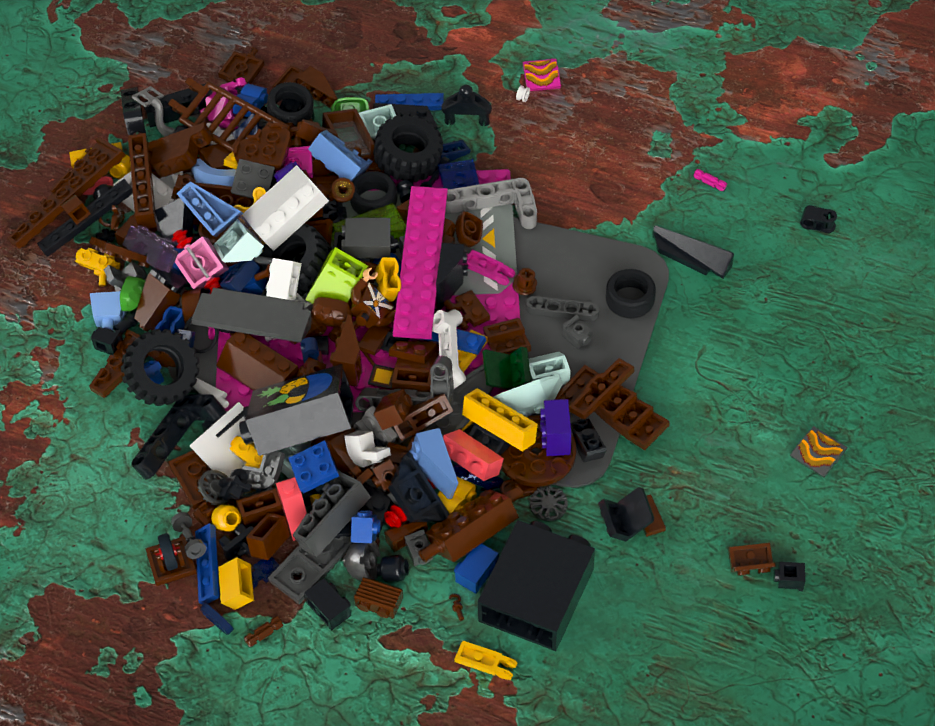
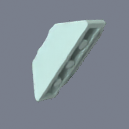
M559 373L502 392L493 396V398L528 417L535 413L540 414V409H544V400H555L563 383Z

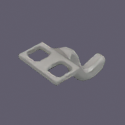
M150 86L132 95V98L144 107L151 104L155 108L156 127L164 137L174 132V128L166 126L163 122V105L160 101L164 97L163 94ZM153 91L159 96L153 97L148 92ZM142 96L148 101L142 102L137 97Z

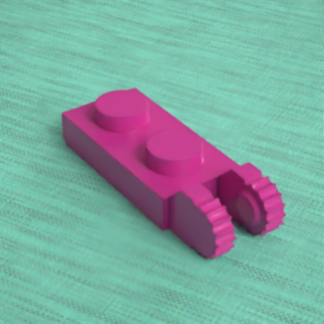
M475 250L470 251L467 263H465V265H468V269L496 280L497 283L504 286L509 284L507 276L513 278L516 274L512 268L504 265V263Z

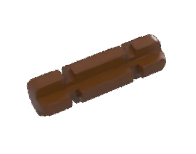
M275 616L270 620V623L266 622L253 630V634L249 633L244 636L245 643L249 647L257 644V640L261 641L274 633L273 630L277 631L283 627L282 620Z

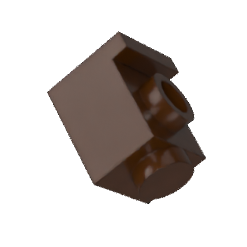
M187 174L183 176L178 175L171 199H179L180 197L176 194L177 190L180 191L190 181L195 184L196 180Z

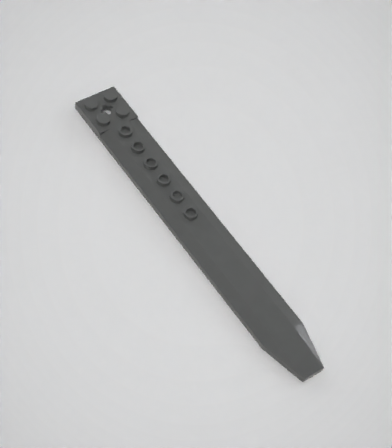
M484 364L466 375V381L453 389V412L418 432L440 428L442 437H444L445 434L458 429L462 430L468 424L470 419L462 415L464 396L476 388L490 395L494 388L486 385ZM412 435L403 441L399 440L396 444L408 447ZM371 477L367 481H365L370 486L374 487L381 493L388 496V493L390 491H387V489L382 490L379 487L376 488L371 480ZM351 536L334 538L317 558L304 551L299 545L268 577V581L300 605L305 599L304 592L325 578L327 573L346 554L349 547L353 544ZM294 574H302L300 580H294Z

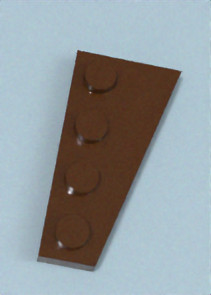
M129 329L125 333L126 337L124 340L119 341L115 353L108 357V363L105 368L100 369L89 385L92 392L103 398L107 397L123 381L124 373L121 372V366L124 362H122V357L126 353L128 346L140 337V335Z

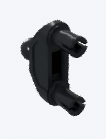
M470 85L461 86L459 92L448 97L441 106L442 112L445 115L444 122L449 125V120L450 125L455 123V114L479 115V124L483 126V121H485V126L490 124L489 114L492 111L490 102L478 93L473 92Z

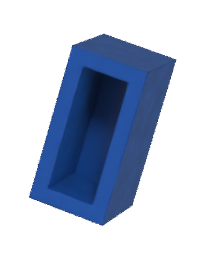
M481 543L466 554L463 562H459L454 569L455 582L476 594L491 575L499 559V553Z

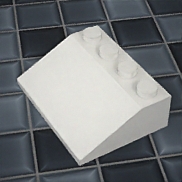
M296 165L246 210L242 216L260 238L274 251L329 200Z

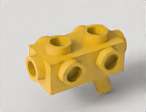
M80 248L76 253L75 262L82 267L94 270L93 274L99 276L100 287L106 286L104 269L108 265L118 270L120 269V263L114 260L115 257L105 253L104 255H99L98 251L92 248L87 250Z
M236 436L230 444V450L246 463L245 466L260 468L263 455H258L257 450L254 448V443L246 445L240 436Z

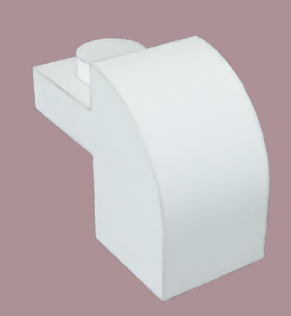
M358 430L344 435L348 455L360 467L364 468L374 463L382 462L383 458L391 456L390 447H375L373 431Z

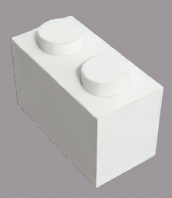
M273 258L269 268L270 278L266 285V296L295 301L302 263Z

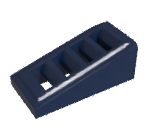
M463 140L443 144L441 159L446 157L449 158V162H452L469 154L471 150Z

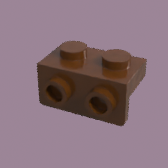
M770 543L728 547L731 572H737L738 576L748 575L750 570H758V573L771 572L770 568L776 567L775 563H773Z

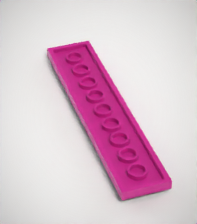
M411 186L400 272L401 289L397 296L393 337L432 340L436 303V280L443 240L448 188Z

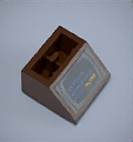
M274 485L266 489H252L248 492H243L240 499L236 500L243 524L247 527H256L268 512L284 516L282 504Z

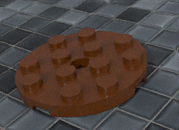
M539 415L528 416L527 418L538 424L535 444L524 451L510 445L501 455L504 458L501 469L510 479L522 485L532 487L551 485L563 479L571 471L576 459L575 439L571 433L570 455L546 456V448L542 449L541 418ZM533 448H539L541 449V452L538 453V455H536L535 453L531 452V450Z

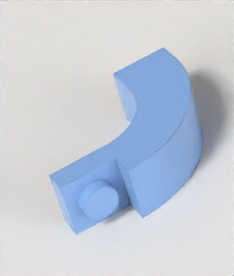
M197 159V163L192 167V174L196 183L230 187L233 185L235 169L223 170L212 168L201 159Z

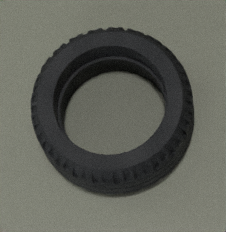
M284 82L276 85L270 91L267 99L268 114L284 123L291 122L294 127H297V123L302 122L303 119L310 121L312 117L314 100L306 87L299 83ZM283 99H295L302 103L304 108L298 112L289 113L281 110L276 104Z
M371 171L360 174L353 180L355 192L350 203L353 210L360 216L380 218L389 214L396 206L397 188L389 175ZM373 189L386 193L384 197L377 200H367L360 196L364 192Z
M624 269L618 271L607 282L606 302L611 311L618 314V316L624 318L641 317L648 313L655 303V283L648 274L641 270ZM633 287L641 290L645 295L639 299L628 300L620 297L616 292L622 288Z

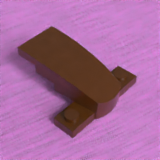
M618 358L604 373L595 376L588 382L584 392L569 405V411L581 419H586L595 412L626 439L646 450L670 426L669 420L655 413L653 406L639 400L637 393L621 386L635 370L634 366Z

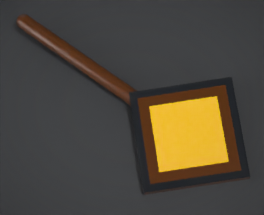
M363 352L373 366L368 385L392 390L394 368L375 364L369 354Z

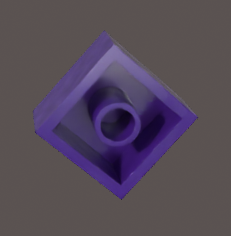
M568 399L544 400V409H540L542 449L546 448V456L570 455L571 424Z

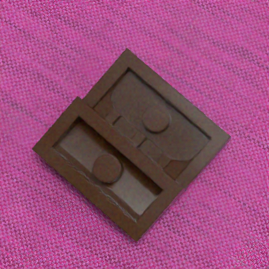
M520 318L483 327L491 351L509 355L520 347L527 348L528 352L531 351V345L525 335V328Z

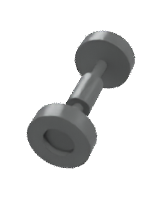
M186 512L176 514L171 520V525L175 531L182 532L188 542L185 546L186 555L190 559L201 557L206 552V546L201 539H195L189 529L192 525L190 515Z

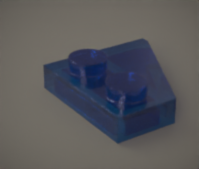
M459 464L453 466L456 477L481 486L486 490L500 488L504 481L498 476L483 481Z

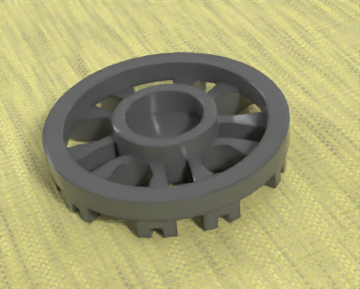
M209 470L200 477L199 486L197 487L199 489L198 492H201L204 497L203 500H206L205 502H211L210 505H225L228 502L218 496L222 487L218 485L220 480L217 479V475L223 479L228 478V476L217 470Z
M547 485L543 488H537V491L531 495L530 509L538 519L554 521L561 518L567 511V497L560 488L557 489ZM564 501V505L558 504V502ZM541 507V509L537 512L534 508ZM554 511L556 515L550 517L549 512Z

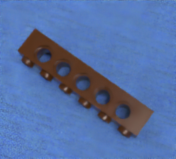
M146 133L128 135L134 210L138 229L156 228L157 220L154 211L155 200Z

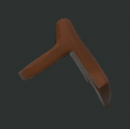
M112 205L111 211L114 214L112 215L111 223H105L102 217L99 219V222L103 226L111 227V230L117 231L119 225L125 219V212L121 208Z

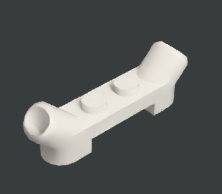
M455 309L449 312L438 310L433 317L432 331L438 333L439 356H447L452 361L455 389L466 381V376L458 363L456 327L462 323L463 317ZM438 366L439 369L445 370L444 367Z

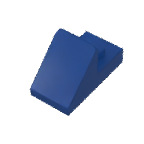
M149 360L145 362L144 369L147 376L157 384L164 382L160 372L162 367L159 361Z

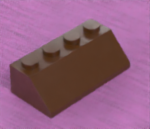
M235 332L226 341L216 364L217 368L251 390H257L296 378L298 365L249 334Z

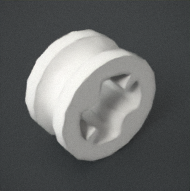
M521 85L518 88L516 100L520 101L522 99V102H526L530 94V88H524Z

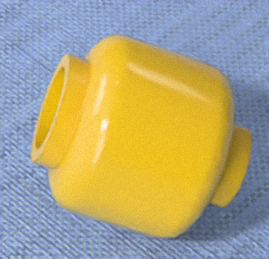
M128 155L109 170L111 176L121 179L131 172L130 157Z
M220 505L212 513V524L220 531H234L235 527L241 523V513L234 506Z

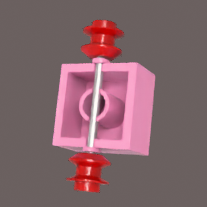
M180 229L173 234L172 242L177 241L178 245L176 248H184V250L172 259L192 288H209V294L212 293L213 288L223 289L219 284V276L229 268L221 260L210 240L201 237L191 244L193 238L186 236L187 230L183 231Z

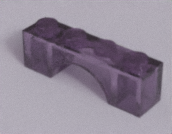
M131 225L122 244L130 251L145 256L147 254L146 262L168 273H170L179 253L173 249L172 244L165 242V239L158 237L156 233L149 231V228L138 225V227Z

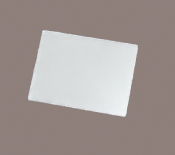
M239 402L190 445L211 470L220 471L230 477L233 470L242 469L243 465L246 464L230 450L232 440L236 436L242 438L239 422L245 421L244 416L219 438L216 434L243 411V406Z

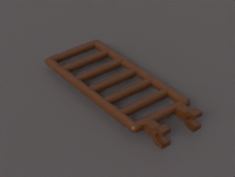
M188 77L185 84L189 86L190 90L197 92L198 95L187 108L174 99H171L168 103L174 112L181 114L179 122L190 128L203 123L221 98H227L229 100L208 127L212 134L235 104L241 106V110L221 136L218 137L213 134L212 141L230 152H233L237 141L241 142L247 138L246 136L250 134L261 118L268 121L265 127H268L269 123H280L290 130L288 124L210 81L202 86ZM211 89L216 92V95L196 121H190L188 119L209 90ZM248 111L254 113V117L233 144L227 142V138Z

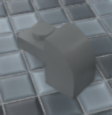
M133 262L128 264L122 271L110 265L104 269L106 280L110 285L114 286L115 291H121L124 281L128 276L139 277L145 281L147 278L145 269Z

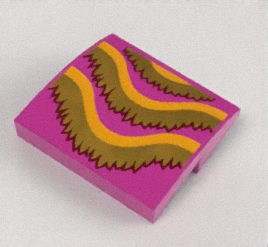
M556 59L523 62L526 87H529L530 91L561 88Z

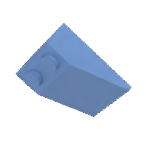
M440 428L416 433L409 452L424 475L448 499H452L458 486V480Z

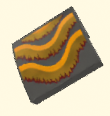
M813 426L790 456L825 478L833 465L838 463L847 447Z

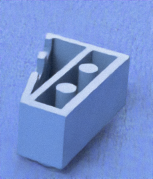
M327 130L319 133L308 150L315 159L321 160L325 167L332 172L334 171L339 178H346L353 182L358 175L365 173L373 162L370 159L365 161L359 157L357 150L351 151L344 146L345 142Z
M191 181L176 193L214 237H217L243 214V212Z

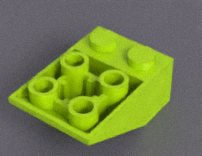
M335 247L327 256L305 300L313 304L316 298L324 297L348 303L351 298V290L360 278L362 279L363 272L368 268V265Z

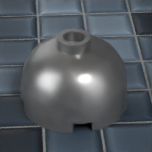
M375 541L373 543H353L349 547L343 558V563L351 577L362 581L363 577L372 580L377 579V565L380 564L377 563V557H380L377 543Z

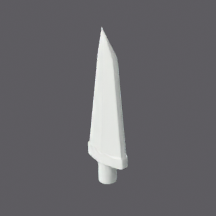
M196 378L197 382L193 387L199 394H212L224 408L228 407L229 402L225 400L226 392Z

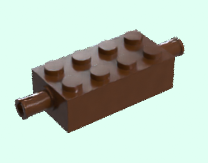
M516 485L505 494L491 489L485 490L478 498L465 503L463 508L450 513L442 522L434 524L426 532L431 544L418 551L422 561L426 563L438 554L455 562L518 519L519 516L513 502L524 496L522 489Z

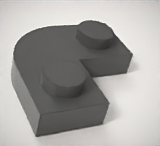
M278 451L264 454L260 468L243 465L242 469L248 475L245 484L252 485L251 488L258 490L272 487L280 476L286 454Z

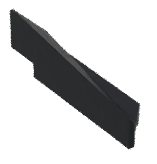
M657 225L654 226L653 238H655L658 253L704 275L711 271L722 279L732 268L733 252Z

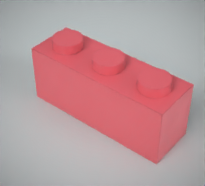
M460 429L444 435L443 440L451 460L483 481L499 475L503 457Z

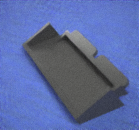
M213 288L211 294H201L192 317V324L301 343L311 329V311L304 310V302Z

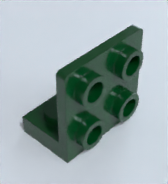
M520 347L510 355L487 349L482 351L487 386L511 390L532 382L527 348Z

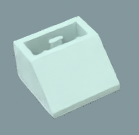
M555 352L529 358L531 381L559 373L563 385L570 381L571 370L564 354Z

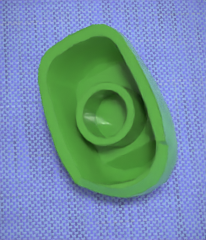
M345 97L337 99L333 103L331 112L357 109L359 113L369 110V106L364 98Z
M131 276L125 279L120 292L122 311L131 312L138 307L145 284L144 279Z

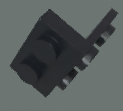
M641 487L636 488L617 503L607 499H603L598 503L601 516L604 518L607 527V533L610 537L618 540L628 541L654 521V515L647 496Z

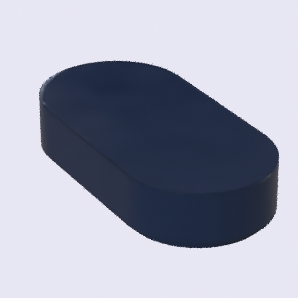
M207 603L200 607L202 614L223 633L229 635L234 630L230 623Z

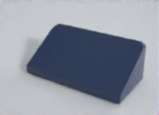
M253 259L251 261H239L221 282V288L241 292L259 270V266Z

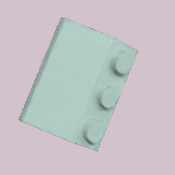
M239 218L213 245L224 263L251 261L262 253V248L264 247L255 232Z

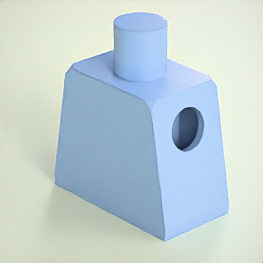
M121 291L90 293L92 313L96 327L113 331V326L124 319L127 311L121 310Z

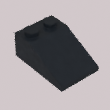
M442 243L436 280L437 308L439 309L444 307V302L455 294L463 284L464 276L468 275V265H465L468 260V252H464V244Z

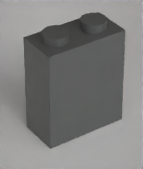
M346 218L345 225H342V237H345V240L341 241L342 251H345V253L354 258H390V218Z

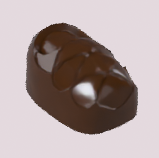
M461 212L455 224L458 243L464 244V247L469 248L478 244L482 237L483 220H480L470 212Z
M318 297L314 300L311 317L319 323L341 329L342 322L346 321L347 315H351L352 318V312L347 302Z

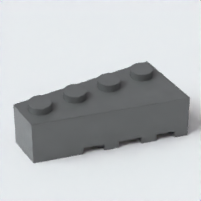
M338 471L339 477L332 479L330 483L324 485L322 488L324 492L320 499H315L312 504L313 510L310 514L305 515L293 534V537L303 550L316 558L371 498L360 481Z

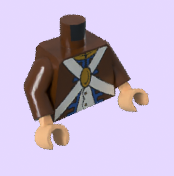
M372 268L365 269L363 272L364 278H360L351 290L352 306L350 310L357 317L356 323L360 326H366L367 328H371L373 325L376 327L388 326L395 319L396 309L393 310L394 306L368 282V280L375 279L378 273L374 272L370 276L369 271Z

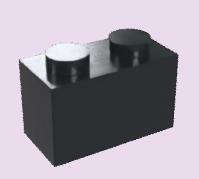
M324 578L304 592L305 601L331 631L351 616V604L344 596L341 597L335 585L331 582L328 583Z

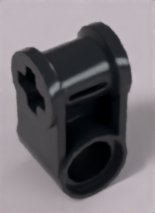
M808 205L804 208L800 225L808 230L832 233L836 228L837 214L831 209Z

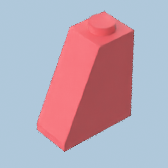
M293 477L276 483L289 532L292 540L295 541L296 539L293 537V534L307 512L302 493L296 478Z

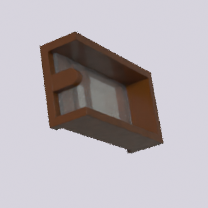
M357 109L323 113V128L336 130L337 138L345 142L344 146L351 151L357 150L359 152L358 156L362 159H374L373 150L375 144Z

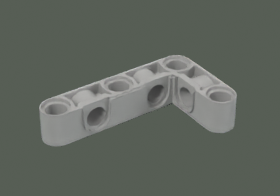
M525 178L448 190L446 213H458L514 203L522 227L532 229L537 225V208L534 195L532 194L529 181Z

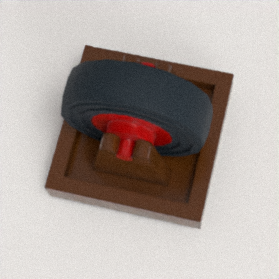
M168 533L158 536V545L145 548L156 586L197 574L193 560L185 553L187 541L184 536L170 540Z

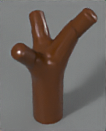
M270 264L267 265L264 271L254 275L256 281L267 277L270 278Z

